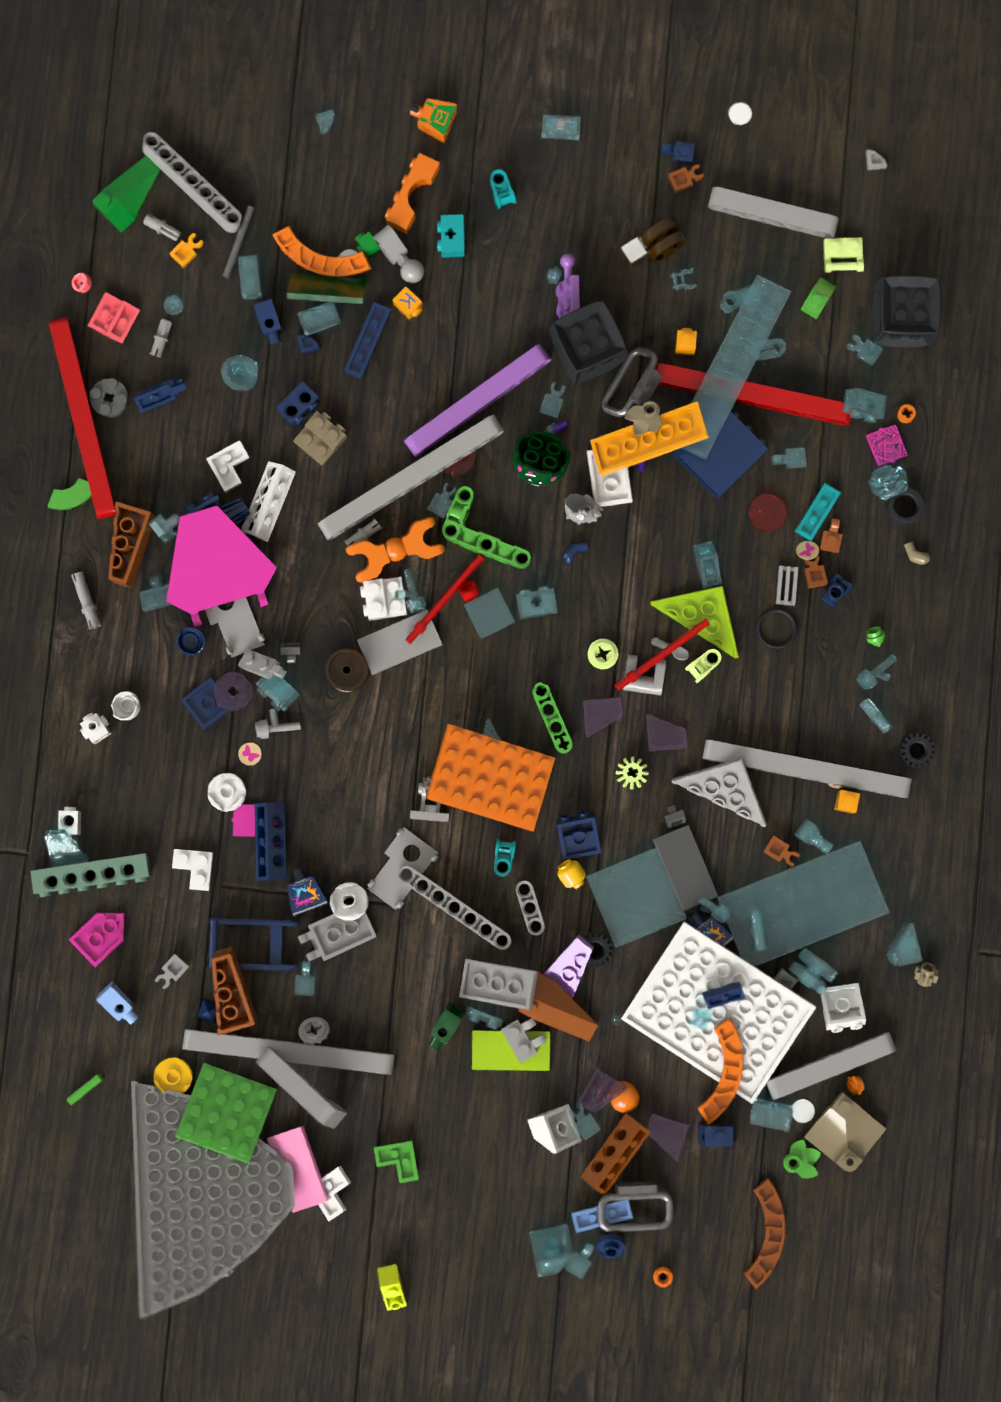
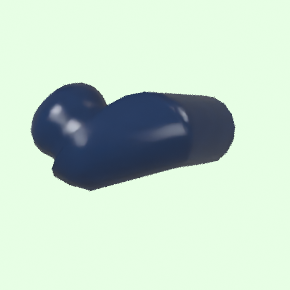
M587 542L570 544L563 552L564 561L572 563L577 552L588 551Z

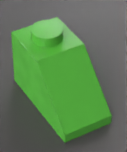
M820 277L801 310L817 319L835 291L836 286Z

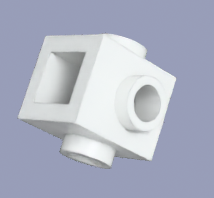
M90 713L80 723L82 735L85 739L89 738L93 744H97L111 735L107 728L109 723L103 715L100 717L97 713L94 715Z

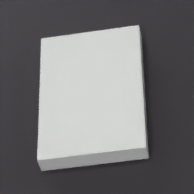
M593 450L587 451L594 502L599 504L600 507L632 503L628 467L601 477Z

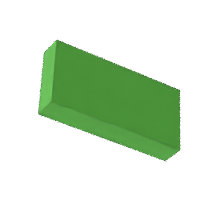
M95 1075L67 1098L69 1104L73 1105L104 1080L102 1075Z

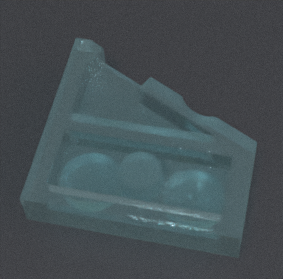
M65 829L45 831V840L52 867L89 862L88 854H84L79 849V844L71 839Z

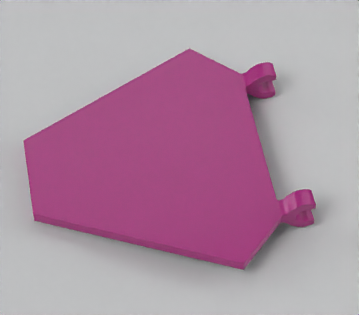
M217 505L183 515L179 519L166 602L190 613L194 627L202 625L199 611L257 594L260 605L263 607L268 605L264 591L277 567Z

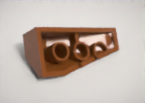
M538 972L532 1010L519 1008V1012L546 1025L590 1041L598 1027V1023L560 987L556 980Z

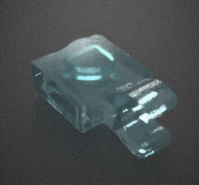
M805 448L785 449V455H773L771 457L772 465L786 463V469L806 467Z
M302 962V975H296L295 995L314 996L316 976H310L311 962Z
M586 1243L580 1254L575 1251L565 1270L583 1279L592 1263L588 1257L592 1253L594 1246Z

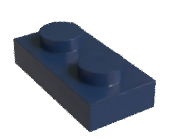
M740 981L702 992L708 1009L745 999Z

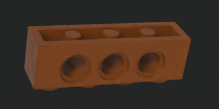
M625 1114L602 1148L597 1152L592 1162L585 1169L581 1178L603 1195L607 1194L651 1131L628 1114Z

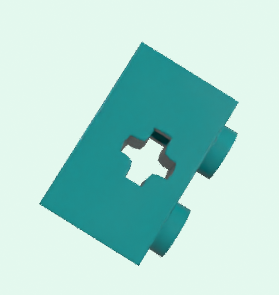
M441 215V221H437V233H441V240H438V251H441L442 257H464V215ZM449 233H453V239H449Z

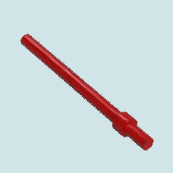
M477 555L426 616L413 626V631L405 639L408 644L411 645L419 634L422 635L430 621L484 560L481 555Z
M705 618L636 670L628 672L625 678L615 684L616 689L620 691L628 684L636 682L640 675L710 625L709 621Z

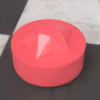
M84 273L76 274L72 280L73 289L80 293L87 292L92 284L91 278Z

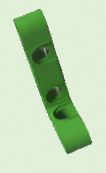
M467 486L459 488L443 525L444 538L499 562L520 569L528 567L531 556L525 549L516 545H509L502 542L499 538L465 527L474 494L472 489ZM463 492H468L471 495L466 501L460 498ZM454 527L457 531L453 536H449L446 534L447 528ZM484 541H489L492 547L485 550L481 547V544ZM525 555L528 560L521 564L517 561V557Z

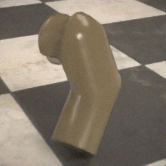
M913 542L904 545L911 562L920 565L929 562V554L916 551Z

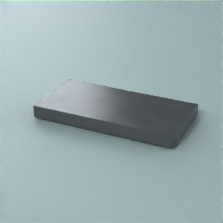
M689 825L653 839L682 911L718 897Z

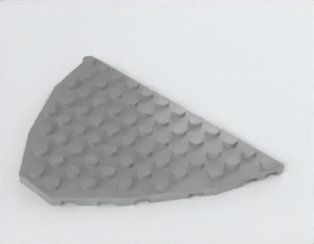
M131 1081L140 1318H145L201 1294L258 1250L294 1209L293 1166L280 1157L275 1150L260 1138H258L248 1164L175 1137L191 1096L171 1090H165V1093H162L155 1086Z

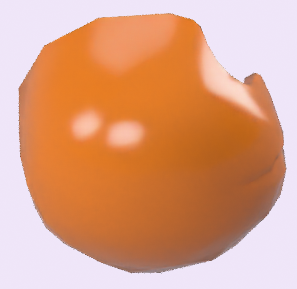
M620 1081L610 1088L609 1100L615 1110L626 1113L631 1112L637 1107L639 1094L633 1084Z

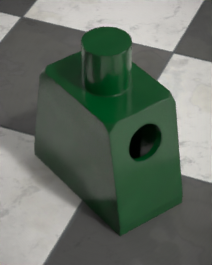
M449 1002L430 1033L433 1037L429 1045L439 1050L442 1043L447 1044L463 1019L465 1012Z

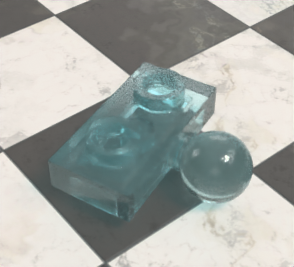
M158 573L151 575L149 584L153 589L139 592L144 612L172 605L166 602L169 585L163 586V576Z

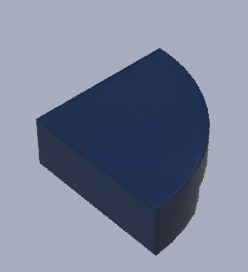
M297 335L302 355L320 350L318 343L313 338L306 335Z

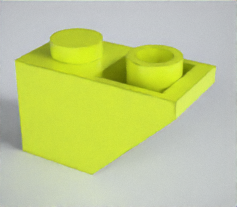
M397 1264L377 1268L380 1288L387 1310H396L407 1306Z

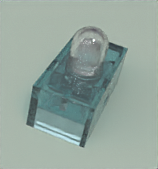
M543 115L542 138L579 140L581 117Z
M160 514L150 521L149 525L166 544L175 537L176 532L173 528L179 524L180 516L173 514L165 519Z

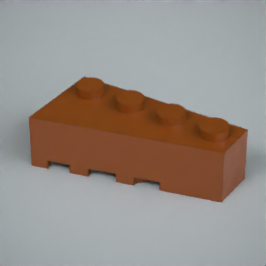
M233 946L214 951L212 971L218 1035L255 1025L257 1015Z

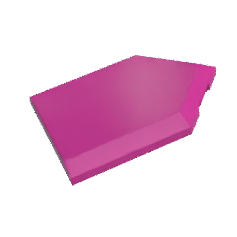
M96 913L69 939L94 967H97L124 941V913Z

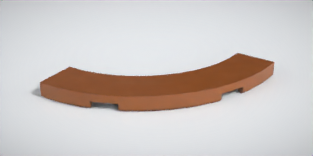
M769 1178L753 1189L761 1203L765 1217V1235L761 1250L752 1265L744 1272V1275L755 1289L762 1285L772 1273L780 1258L785 1239L783 1207L779 1195Z

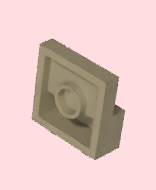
M316 411L293 442L323 466L346 440L347 436L344 434L346 430L338 423L334 425L330 422L331 417L325 412L320 414Z

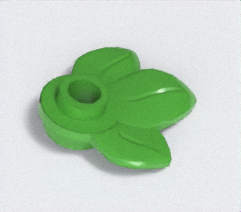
M804 1140L796 1141L791 1146L790 1154L786 1155L783 1160L784 1168L790 1173L797 1172L802 1178H813L818 1175L813 1164L818 1160L821 1153L816 1149L806 1148ZM795 1159L796 1165L790 1166V1160Z

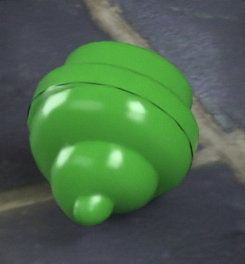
M878 626L868 629L866 631L867 642L880 647L885 638L884 630Z

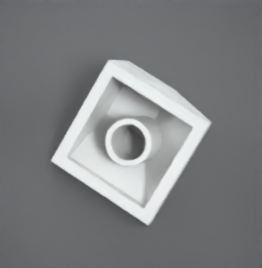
M569 1104L539 1114L528 1120L534 1139L554 1154L582 1141Z

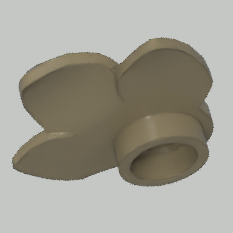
M652 401L644 403L643 406H633L625 414V419L634 422L633 431L635 435H643L649 429L656 433L662 424V420L659 417V405ZM649 410H654L653 413H647Z

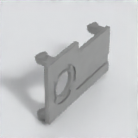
M246 597L234 600L232 608L226 611L221 610L218 606L205 609L210 625L219 624L227 645L225 649L232 658L245 653L247 649L253 650L265 645L263 642L265 637L263 633L260 634Z
M405 827L397 831V837L385 851V854L390 859L376 878L370 880L368 883L369 887L367 888L395 910L403 906L404 903L402 901L412 889L399 879V869L403 866H411L423 874L430 863L435 862L439 857L437 856V851ZM408 845H415L420 850V856L414 862H409L404 858L403 851ZM404 869L401 873L402 878L405 880L411 879L412 871Z

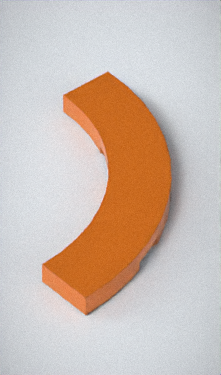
M290 226L272 234L285 254L298 265L314 273L331 277H347L372 269L363 251L345 257H328L307 248L296 237Z
M730 1017L714 1027L721 1042L724 1064L716 1089L698 1107L708 1125L716 1120L731 1103L742 1077V1044L738 1031Z

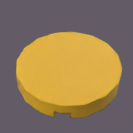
M177 1057L161 1061L154 1073L155 1086L162 1093H165V1090L185 1093L193 1080L189 1064Z

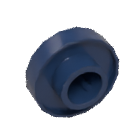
M608 1234L600 1237L597 1241V1251L605 1258H618L625 1253L626 1243L621 1236Z

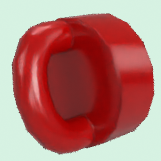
M468 581L462 584L459 588V593L464 601L471 602L478 597L479 588L474 581Z

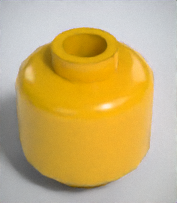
M568 859L558 866L557 876L565 887H574L576 889L584 883L583 880L586 873L578 861Z

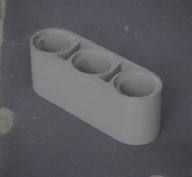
M521 881L516 886V894L528 931L532 935H539L544 931L545 926L535 892L530 882ZM527 884L530 887V892L527 895L520 894V885ZM528 902L533 903L536 907L532 914L527 913L524 909ZM533 921L540 922V931L533 932L530 929Z

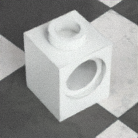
M64 807V811H59L58 834L81 835V812L76 811V807ZM71 815L74 818V823L71 826H67L65 820Z

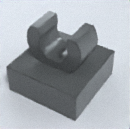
M301 642L282 643L281 655H287V663H295L296 655L301 653Z
M674 805L667 807L668 815L665 816V822L668 830L686 824L683 810L676 811Z

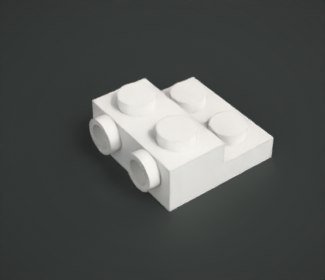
M401 577L364 581V586H360L361 596L366 598V605H363L364 616H368L369 621L407 615Z
M859 983L820 989L827 1030L836 1033L841 1032L845 1027L857 1030L862 1028V1025H865L866 1017Z

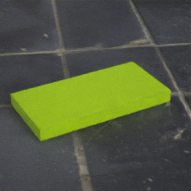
M473 1030L472 1070L550 1071V1031H525L530 1041L543 1034L546 1042L535 1048L537 1051L536 1055L520 1063L502 1031Z

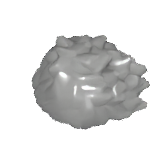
M570 494L564 500L566 518L571 519L578 525L580 523L596 522V517H601L600 511H603V508L594 502L588 494L583 496L580 494Z

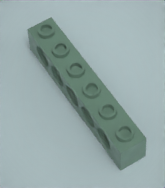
M147 853L30 871L33 894H39V897L51 896V892L58 891L59 894L70 893V889L77 888L78 891L89 890V886L97 885V889L109 887L108 883L116 882V886L128 884L127 880L135 879V883L147 881L146 877H151ZM129 864L134 867L132 875H127L125 872V868ZM110 867L115 870V875L112 878H108L106 875V871ZM91 870L96 873V878L93 881H89L87 878V873ZM71 873H74L77 877L74 884L68 882V876ZM52 876H55L58 881L55 887L49 885V879Z

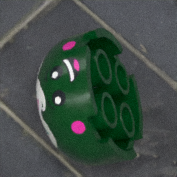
M533 431L532 434L521 435L517 439L512 453V464L517 475L525 482L535 486H549L558 482L565 475L571 460L570 450L566 449L559 437L545 431Z

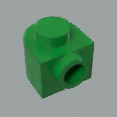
M363 232L355 238L359 245L356 247L359 252L363 251L367 258L380 250L370 232L366 234Z

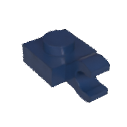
M676 141L675 146L663 143L661 154L674 156L673 161L692 164L695 143Z

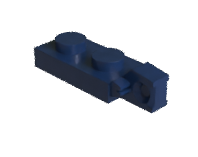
M183 377L174 381L171 379L133 394V397L140 412L143 413L175 400L179 392L186 390L187 386Z

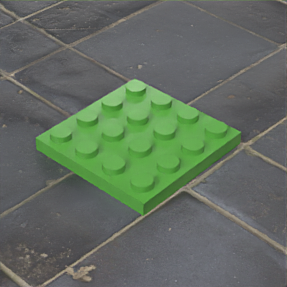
M204 1063L175 1137L249 1164L277 1089Z

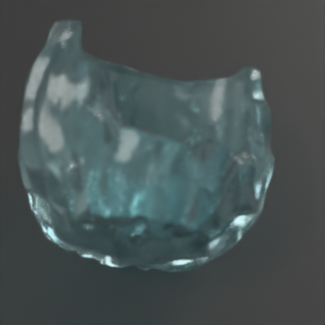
M234 355L222 364V379L231 389L240 391L250 390L258 379L257 362L247 356Z

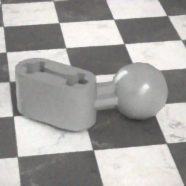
M389 225L373 236L387 259L393 265L397 262L401 266L400 273L406 282L416 283L422 279L424 275L423 265L419 261L409 259L406 256L408 254L407 249Z

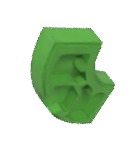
M79 478L75 485L69 489H54L47 507L55 510H69L85 503L91 497L88 481Z

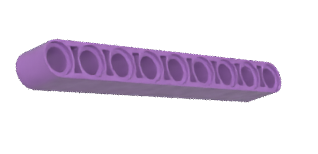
M541 344L534 346L410 435L404 443L415 457L420 456L551 361V357Z

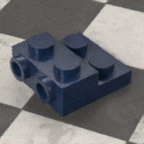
M583 810L578 812L576 816L563 814L559 816V819H555L563 860L601 853L593 812L590 813L589 810Z

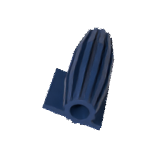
M208 492L201 497L202 501L197 504L195 501L185 506V511H183L184 515L217 505L235 525H238L251 514L241 497L219 505V497L216 492L214 494Z

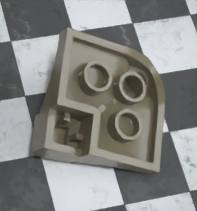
M840 1092L803 1137L842 1169L851 1172L856 1170L861 1164L865 1155L885 1132L886 1128L844 1093ZM848 1158L853 1160L851 1165L846 1164Z

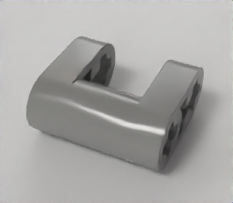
M628 654L625 677L631 670H636L637 655ZM662 659L655 664L654 677L640 675L636 682L628 684L623 690L661 695L666 660Z

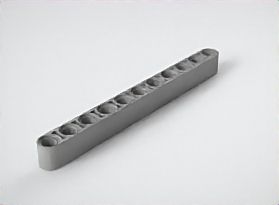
M495 415L487 417L318 523V526L328 541L337 537L495 439L504 432Z
M713 740L705 741L702 757L704 760L725 763L742 757L746 768L895 797L909 798L912 781L910 778Z
M185 1029L182 1049L259 1059L266 1049L271 1047L284 1060L290 1063L390 1075L393 1072L395 1056L393 1054L314 1044L312 1046L305 1043L232 1034L218 1035L216 1032Z

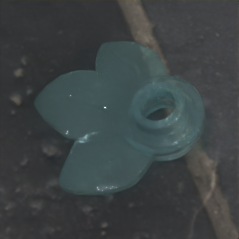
M698 898L697 901L702 904L700 909L712 914L718 923L725 924L731 915L727 907L723 905L717 906L707 899Z

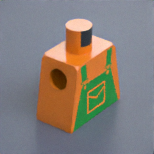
M427 99L424 107L413 104L410 115L419 118L418 128L444 143L456 115L457 104Z

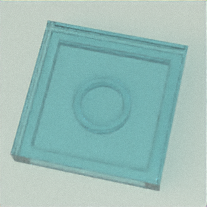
M498 588L464 604L480 639L515 623Z

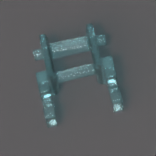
M684 269L681 273L673 272L670 275V278H673L674 281L672 289L679 290V288H684V290L696 288V284L692 286L687 285L684 280V274L692 273L694 269ZM677 277H681L682 284L678 285Z

